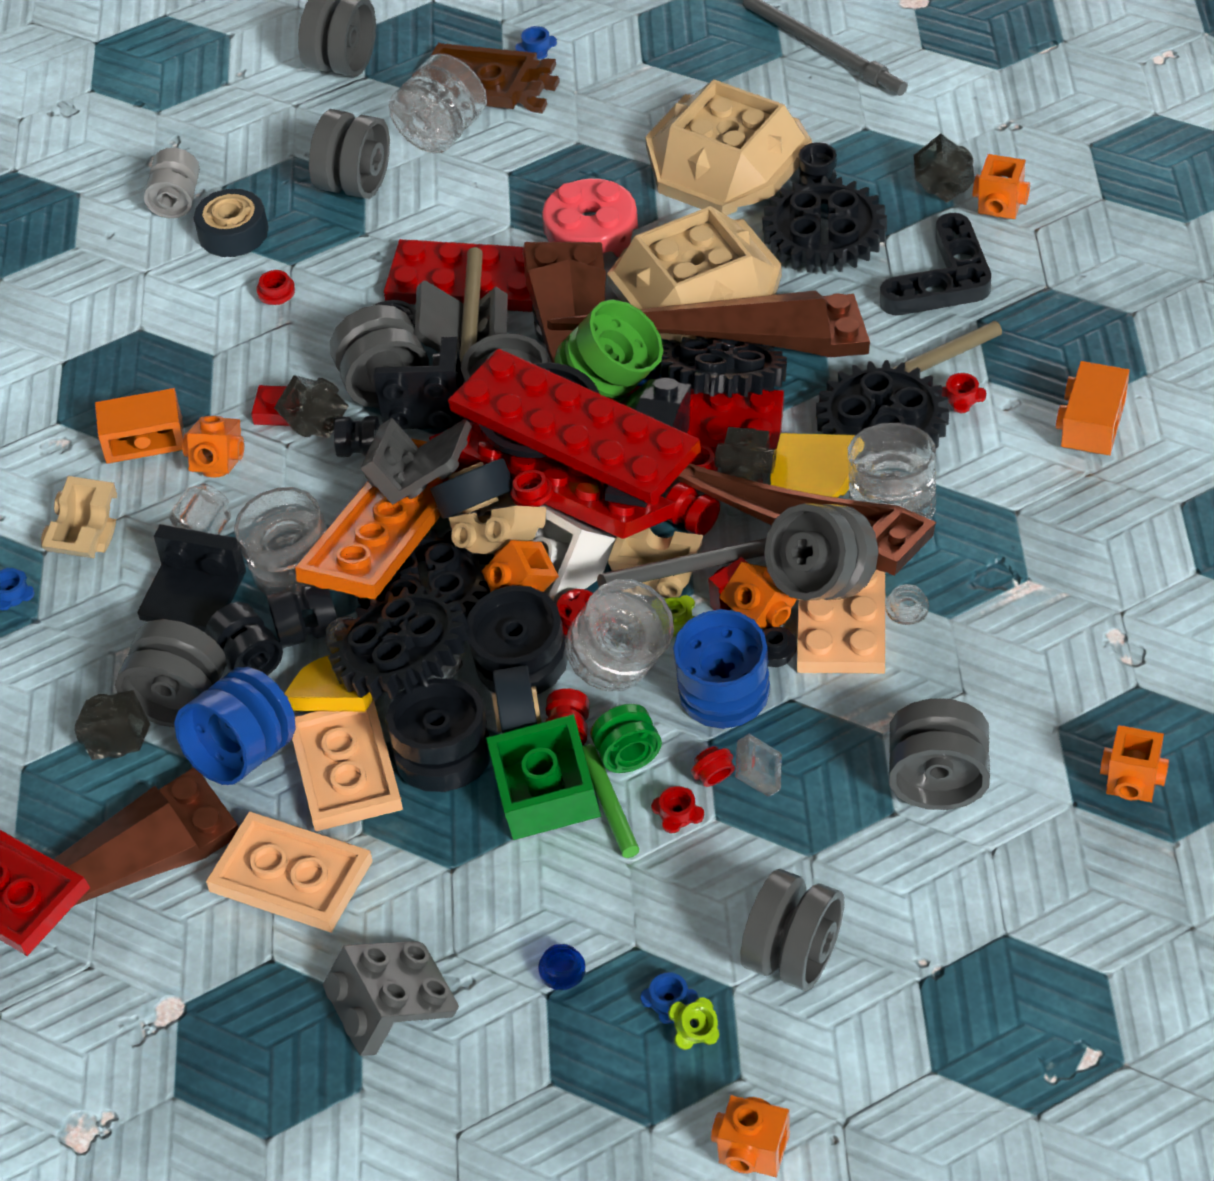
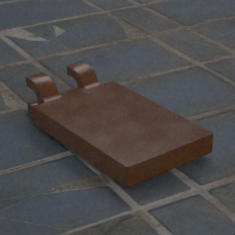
M438 43L414 82L412 90L416 99L514 109L518 102L531 112L543 114L548 105L547 99L536 96H539L543 89L555 91L560 80L559 76L549 75L552 74L556 67V60L551 58L538 60L537 53Z

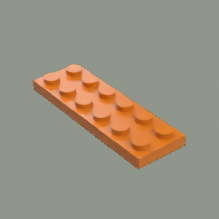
M410 438L418 448L427 443L426 441ZM458 466L454 473L461 471L465 468ZM437 477L429 482L427 487L418 496L412 499L406 496L393 505L378 488L373 487L367 481L295 567L296 581L314 585L321 589H331L352 594L359 598L375 600L441 516L430 489L449 480L448 477L443 480Z

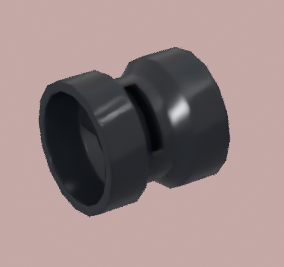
M818 142L808 144L800 150L799 166L801 171L799 174V184L801 186L807 185V178H811L815 184L820 183L823 176L827 177L829 183L836 181L835 167L837 165V154L832 146Z
M365 416L362 420L353 421L350 417H336L334 425L336 456L350 457L353 453H362L366 457L380 426L378 416Z

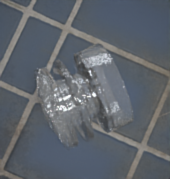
M434 54L426 59L412 74V77L405 81L401 88L391 96L388 106L390 117L396 129L408 142L418 149L429 153H443L484 112L487 99L486 91L479 77L468 65L458 58L446 54Z
M882 423L866 428L853 437L848 446L849 500L897 505L931 520L936 511V448L930 436L915 426L902 423Z
M295 487L275 488L260 493L245 504L237 515L234 531L243 556L247 560L249 570L253 575L254 582L266 596L288 589L294 594H298L301 586L306 584L296 581L295 567L325 533L327 527L318 501L309 492Z
M616 579L601 585L591 595L569 627L565 639L567 659L575 674L592 687L603 691H624L636 686L670 646L674 633L672 613L660 594L651 586L636 580ZM613 641L616 646H613L610 642Z

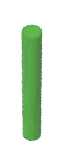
M593 744L584 745L583 749L594 790L624 858L634 857L640 851L598 751Z

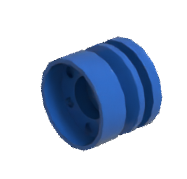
M723 609L703 612L688 620L677 633L673 647L681 706L692 719L705 726L721 729L741 726L756 718L767 705L770 693L768 650L762 629L748 616L740 612Z
M236 667L208 690H205L178 710L174 722L176 739L185 757L203 776L221 785H235L260 766L263 761L288 744L296 730L295 714L288 697L275 681L263 672L251 667Z

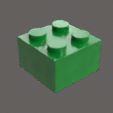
M574 714L486 738L504 813L513 840L601 817Z

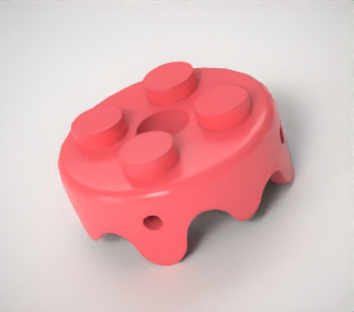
M589 178L563 184L547 198L542 211L543 230L548 242H602L603 254L613 252L618 258L624 249L629 247L633 230L638 229L637 207L631 193L623 186L604 179ZM586 212H596L595 215L591 216L582 215Z

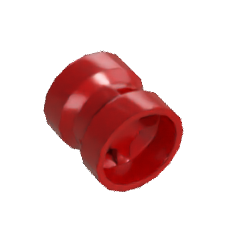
M683 482L677 483L666 496L667 499L676 502L673 518L668 521L676 525L680 523L685 524L686 530L692 534L705 536L712 529L719 516L720 503L717 499L706 494L700 496L695 488Z
M562 688L554 690L546 699L545 711L548 718L545 722L574 714L582 746L585 745L588 735V725L585 721L589 717L590 712L589 698L586 694L575 689Z

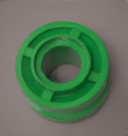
M624 704L606 711L595 721L590 732L593 744L599 751V756L605 768L614 773H627L642 768L657 756L662 745L661 737L655 726H653L648 711L638 704Z

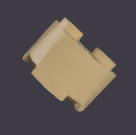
M68 476L63 490L59 491L55 498L54 510L59 515L56 522L51 521L50 525H47L42 532V548L48 552L95 558L96 552L104 553L112 540L116 526V519L109 518L111 499L117 498L114 483Z
M510 506L491 510V515L478 517L476 513L448 517L452 530V541L459 548H465L472 553L495 554L511 540L532 541L538 528H544L546 507Z
M648 528L625 539L616 537L608 563L611 570L616 571L699 553L703 535L674 531L672 537L662 538L655 535ZM692 572L620 587V589L628 593L640 591L650 595H662L665 598L680 597L683 588L689 583Z

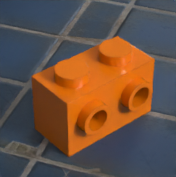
M1080 361L1076 377L1069 376L1067 380L1064 400L1068 401V405L1061 404L1057 414L1056 429L1062 430L1061 447L1111 455L1127 399L1130 369Z
M175 388L95 402L98 437L106 464L182 450L184 429Z

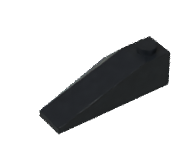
M671 378L650 379L619 402L685 433L689 430L690 384L678 383ZM604 483L605 501L647 507L648 503Z

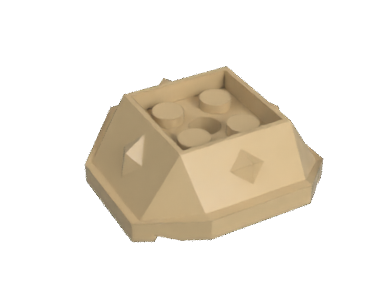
M712 80L694 95L685 94L645 137L646 149L655 176L658 193L699 209L711 206L726 216L736 212L737 207L756 204L774 196L799 168L800 150L812 143L800 120L792 117L784 104L717 80Z
M709 206L634 236L629 247L624 249L607 273L609 287L620 301L627 302L638 309L776 295L782 277V264L744 219L733 220ZM659 333L662 339L669 341H682V337L696 339V336Z

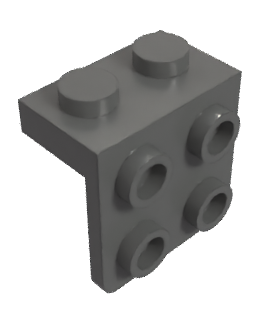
M422 281L417 286L415 335L422 344L433 348L439 353L441 337H458L460 348L464 304L427 281ZM494 287L479 301L477 342L489 336L507 333L508 294L497 287Z
M391 418L379 426L360 469L364 472L367 481L373 487L378 488L392 505L406 496L412 499L418 496L432 480L437 477L443 480L455 472L459 466L458 459L460 454L468 444L466 439L472 426L464 419L418 448L394 419Z
M418 941L343 946L323 983L328 999L331 1000L347 1035L350 1036L360 1056L376 1055L394 1022L451 1018L455 1016L459 1009L455 997L427 947Z

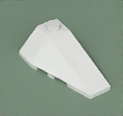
M510 491L499 496V501L471 513H476L478 517L491 515V510L518 505L513 502ZM543 504L540 507H546L544 528H538L532 541L542 542L559 575L544 591L557 605L558 599L567 591L586 589L597 581L598 575L604 572L616 538L595 526Z

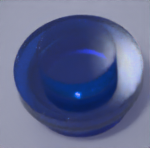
M568 944L553 945L544 952L539 960V977L551 989H571L577 986L585 976V960L580 952Z

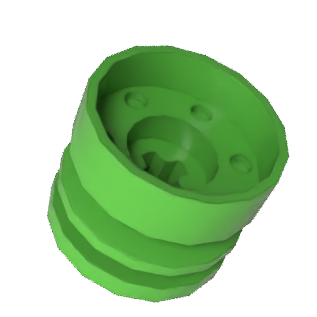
M612 299L600 302L583 319L579 326L558 346L554 360L555 363L580 370L591 378L601 395L616 402H621L661 362L663 345L655 325L641 310L627 302Z

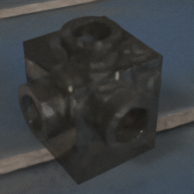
M941 133L913 155L915 180L929 194L937 195L946 203L958 194L967 191L971 184L974 183V159L967 148L957 146Z
M294 375L274 408L298 434L304 437L316 435L329 439L334 431L336 417H342L349 406L337 394L339 389L332 382L324 378H318L316 381Z
M728 427L725 442H718L716 447L715 467L721 468V472L724 474L766 484L768 473H774L777 456L776 449L770 448L769 431Z
M134 690L111 695L98 694L85 700L74 727L77 740L85 746L93 761L107 757L120 758L128 753L140 751L150 727V722Z

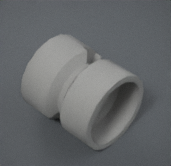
M165 148L154 155L144 193V201L150 211L165 218H179L185 216L190 211L200 172L199 162L192 154L179 148Z

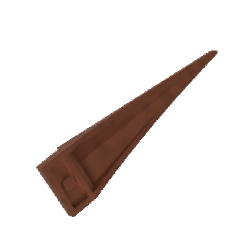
M524 242L523 258L526 286L551 363H555L554 359L558 346L574 330L547 329V320L588 315L600 302L605 301L606 270L604 269L602 242Z
M815 290L639 309L653 322L659 333L693 335L763 344L825 357L869 354L870 340L854 294L822 296ZM587 315L548 319L547 329L575 330Z
M689 464L676 478V480L771 526L774 520L787 508L803 503L820 505L838 504L853 507L867 518L875 531L879 550L876 570L887 572L894 576L934 535L935 521L897 505L855 501L786 489L720 473L693 464Z
M192 768L159 790L156 786L152 787L53 860L83 876L90 886V889L75 904L77 905L126 885L203 860L230 843L239 826L203 775L195 768Z

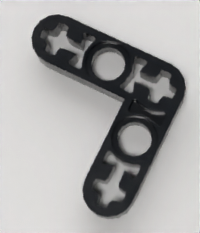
M947 213L940 216L936 222V243L946 268L892 277L881 284L880 307L884 312L891 315H905L978 302L989 296L991 292V271L972 224L965 215ZM952 231H954L955 234L959 235L958 239H954ZM965 253L971 255L972 258L968 260H959L956 259L954 256L956 254ZM940 286L945 290L940 293H932L927 291L926 288Z

